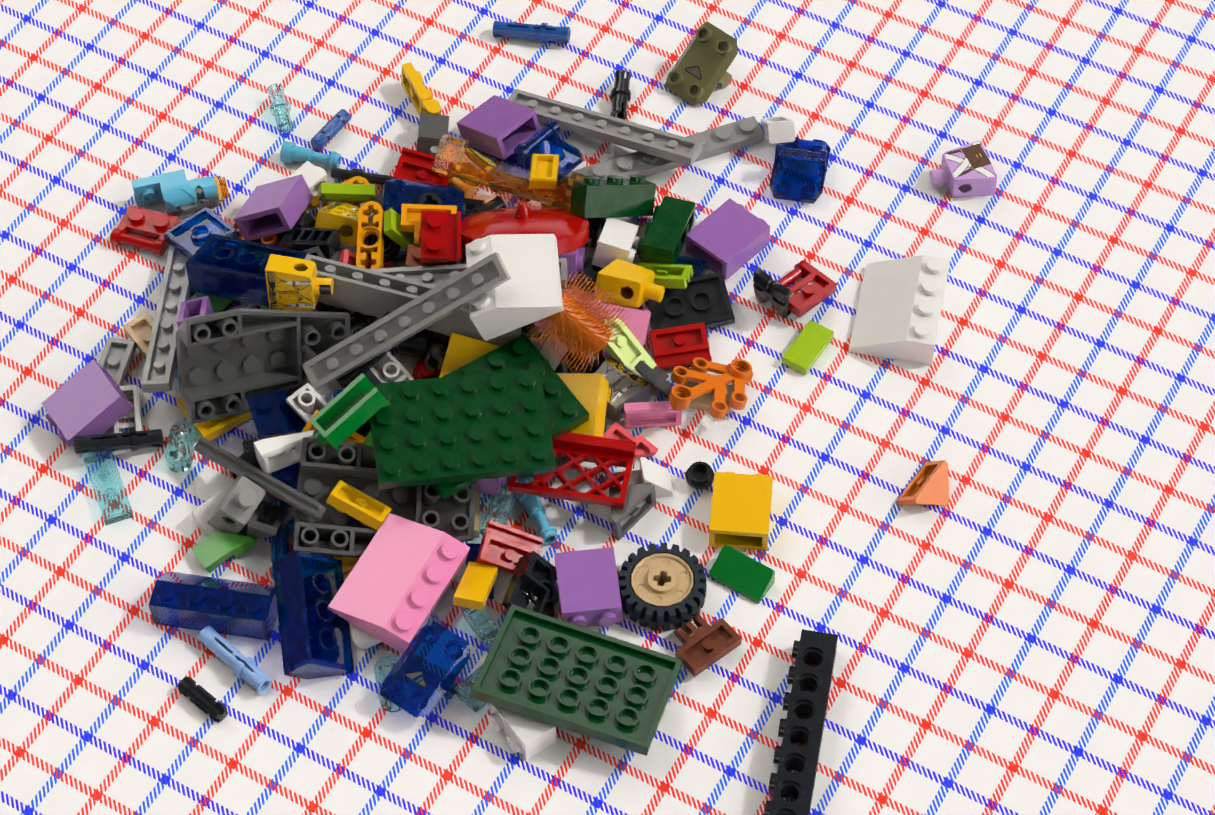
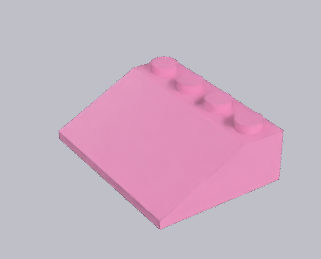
M389 513L327 609L405 655L462 567L470 547L443 531Z

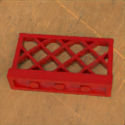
M566 432L552 440L555 457L565 458L569 462L558 468L556 467V472H549L541 477L538 474H530L534 481L528 484L517 483V478L522 475L510 476L508 491L624 509L632 469H634L636 461V442ZM585 461L595 463L597 466L586 472L580 464ZM618 466L626 469L619 475L614 476L608 468ZM574 467L580 476L568 481L562 473ZM603 472L609 480L597 486L591 477ZM557 477L563 484L558 488H549L545 482ZM586 481L592 488L586 493L577 492L574 487ZM615 486L620 495L619 498L608 497L603 491Z

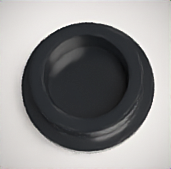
M695 462L686 471V482L694 489H706L714 482V471L705 462Z

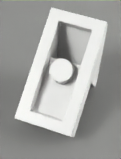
M640 457V469L632 470L629 485L651 483L654 485L656 498L673 496L669 470L644 457ZM616 472V473H612V474H613L614 476H617V475H619V474L622 473V472Z

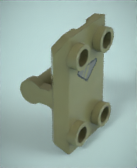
M706 21L697 29L675 66L669 72L665 87L694 106L705 103L717 85L725 88L730 84L732 75L727 72V69L738 54L737 40Z

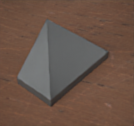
M653 484L629 485L624 509L610 507L614 538L620 540L657 504ZM610 487L609 497L619 498L620 492L618 489Z
M261 501L248 522L246 536L254 539L275 536L289 509Z

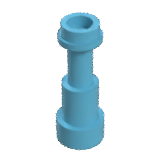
M284 141L280 151V161L291 164L294 161L305 163L306 161L310 163L315 162L329 165V169H332V167H340L341 154L336 153V151H332L331 155L314 152L312 148L296 146L294 142Z
M515 492L520 505L525 507L530 519L535 521L539 529L537 536L544 539L542 544L550 545L558 539L557 530L555 527H550L545 517L546 510L540 500L541 496Z

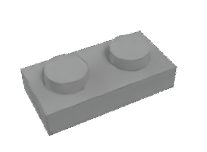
M108 337L98 363L108 370L118 386H123L136 350V344L132 340Z

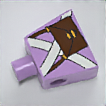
M981 140L945 152L942 155L941 169L929 172L932 186L946 184L950 195L954 198L995 195L997 175Z

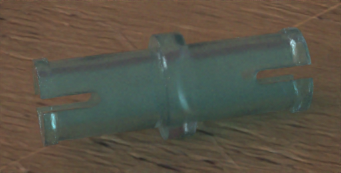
M275 83L267 88L271 101L270 111L275 116L278 132L290 133L294 129L290 116L291 106L286 100L283 85L279 84L278 89V84Z

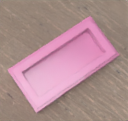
M669 401L624 403L625 428L682 425V411L673 409Z

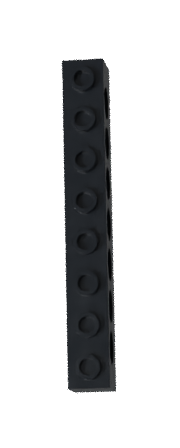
M802 629L800 641L794 640L792 658L797 659L796 666L789 667L787 684L792 685L791 693L785 692L782 710L788 712L786 719H780L778 737H782L783 741L782 746L776 745L773 764L778 765L777 773L771 772L768 791L774 793L772 801L766 800L764 815H810L838 641V635ZM807 664H815L817 666L810 667ZM802 690H811L813 692L805 693ZM798 716H806L809 719L802 720ZM799 742L804 744V746L798 747L793 745V743ZM795 769L798 770L800 773L792 774L789 773L788 770ZM792 797L796 800L789 802L785 801L783 798Z

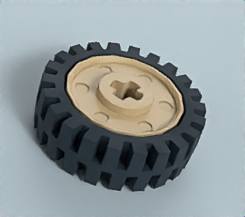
M653 543L648 545V551L641 547L637 549V555L632 552L628 556V561L625 560L622 564L618 577L621 604L625 614H629L630 619L634 623L639 620V626L646 628L648 624H651V630L658 631V626L663 625V631H670V625L672 624L677 629L682 627L683 621L687 622L689 620L692 622L693 616L699 614L700 608H703L707 587L706 573H704L702 563L699 564L698 558L695 555L690 557V551L686 548L680 552L679 545L673 544L672 548L668 549L667 543H661L660 549H656V545Z

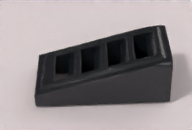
M293 227L286 232L279 242V248L298 253L319 246L324 257L331 260L341 245L340 230Z

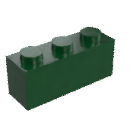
M608 175L607 179L602 180L596 176H584V180H573L570 212L582 218L653 216L656 184L647 181L646 176L630 175V179H623L622 176Z
M664 196L660 206L656 205L654 209L653 221H648L645 237L639 239L637 253L641 254L640 263L676 264L685 245L686 234L692 230L694 225L695 202Z

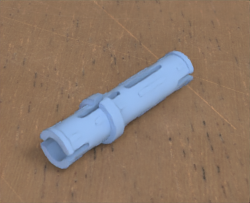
M207 626L201 630L198 635V641L234 671L235 677L239 680H245L259 694H263L270 688L272 678L256 666L255 660L251 657H245L231 643L217 633L212 626Z

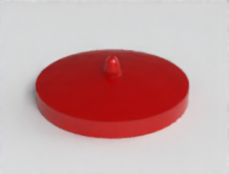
M520 201L517 207L487 210L461 220V247L466 250L465 245L489 235L554 234L557 239L558 255L584 246L589 241V221L587 218L571 213L570 210L527 206V203Z

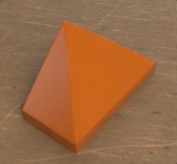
M945 460L925 462L895 502L899 506L949 505L948 463Z

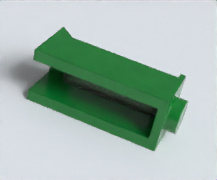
M361 373L309 421L317 429L313 432L316 438L324 446L330 443L338 451V446L378 410L391 404L369 379Z

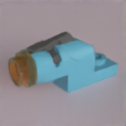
M184 169L131 181L137 206L164 200L167 214L178 211L186 214L200 208L220 204V202H224L223 199L229 198L225 177L218 178V176L187 180Z

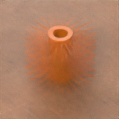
M582 279L576 284V287L574 286L576 281L573 282L571 290L569 288L571 282L566 290V285L564 286L562 291L564 310L541 319L537 324H540V326L536 328L537 330L541 327L543 328L539 331V333L543 331L539 339L546 333L539 343L543 342L550 334L542 345L543 347L553 336L548 345L550 346L555 338L556 340L553 342V345L557 341L559 342L556 347L561 344L554 354H558L562 346L564 348L561 350L565 351L563 356H567L566 360L572 352L573 354L570 359L576 354L569 365L579 356L574 364L575 366L580 359L582 360L579 365L585 358L587 360L588 357L591 363L593 353L596 354L597 352L599 364V351H603L605 346L609 347L606 345L608 341H615L609 339L612 337L611 333L613 332L611 331L618 327V325H615L618 321L612 322L615 314L611 316L615 308L609 314L608 312L611 307L605 312L612 301L608 305L604 302L599 307L603 302L601 301L597 304L599 299L594 302L595 298L599 296L598 292L592 299L594 293L590 295L591 291H589L586 295L590 287L585 292H583L586 289L585 287L581 289L582 283L578 287Z

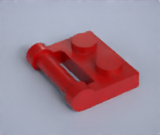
M129 205L118 227L113 229L110 242L119 246L126 244L150 250L155 255L163 256L170 244L172 231L177 230L180 226V219L177 216Z
M805 260L798 262L792 271L778 280V282L788 287L799 278H803L789 288L791 290V299L789 300L788 310L798 318L836 292L837 288L836 282Z

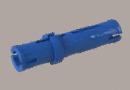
M494 21L493 37L539 40L540 43H547V41L570 42V27L550 26L548 23H542L541 25Z

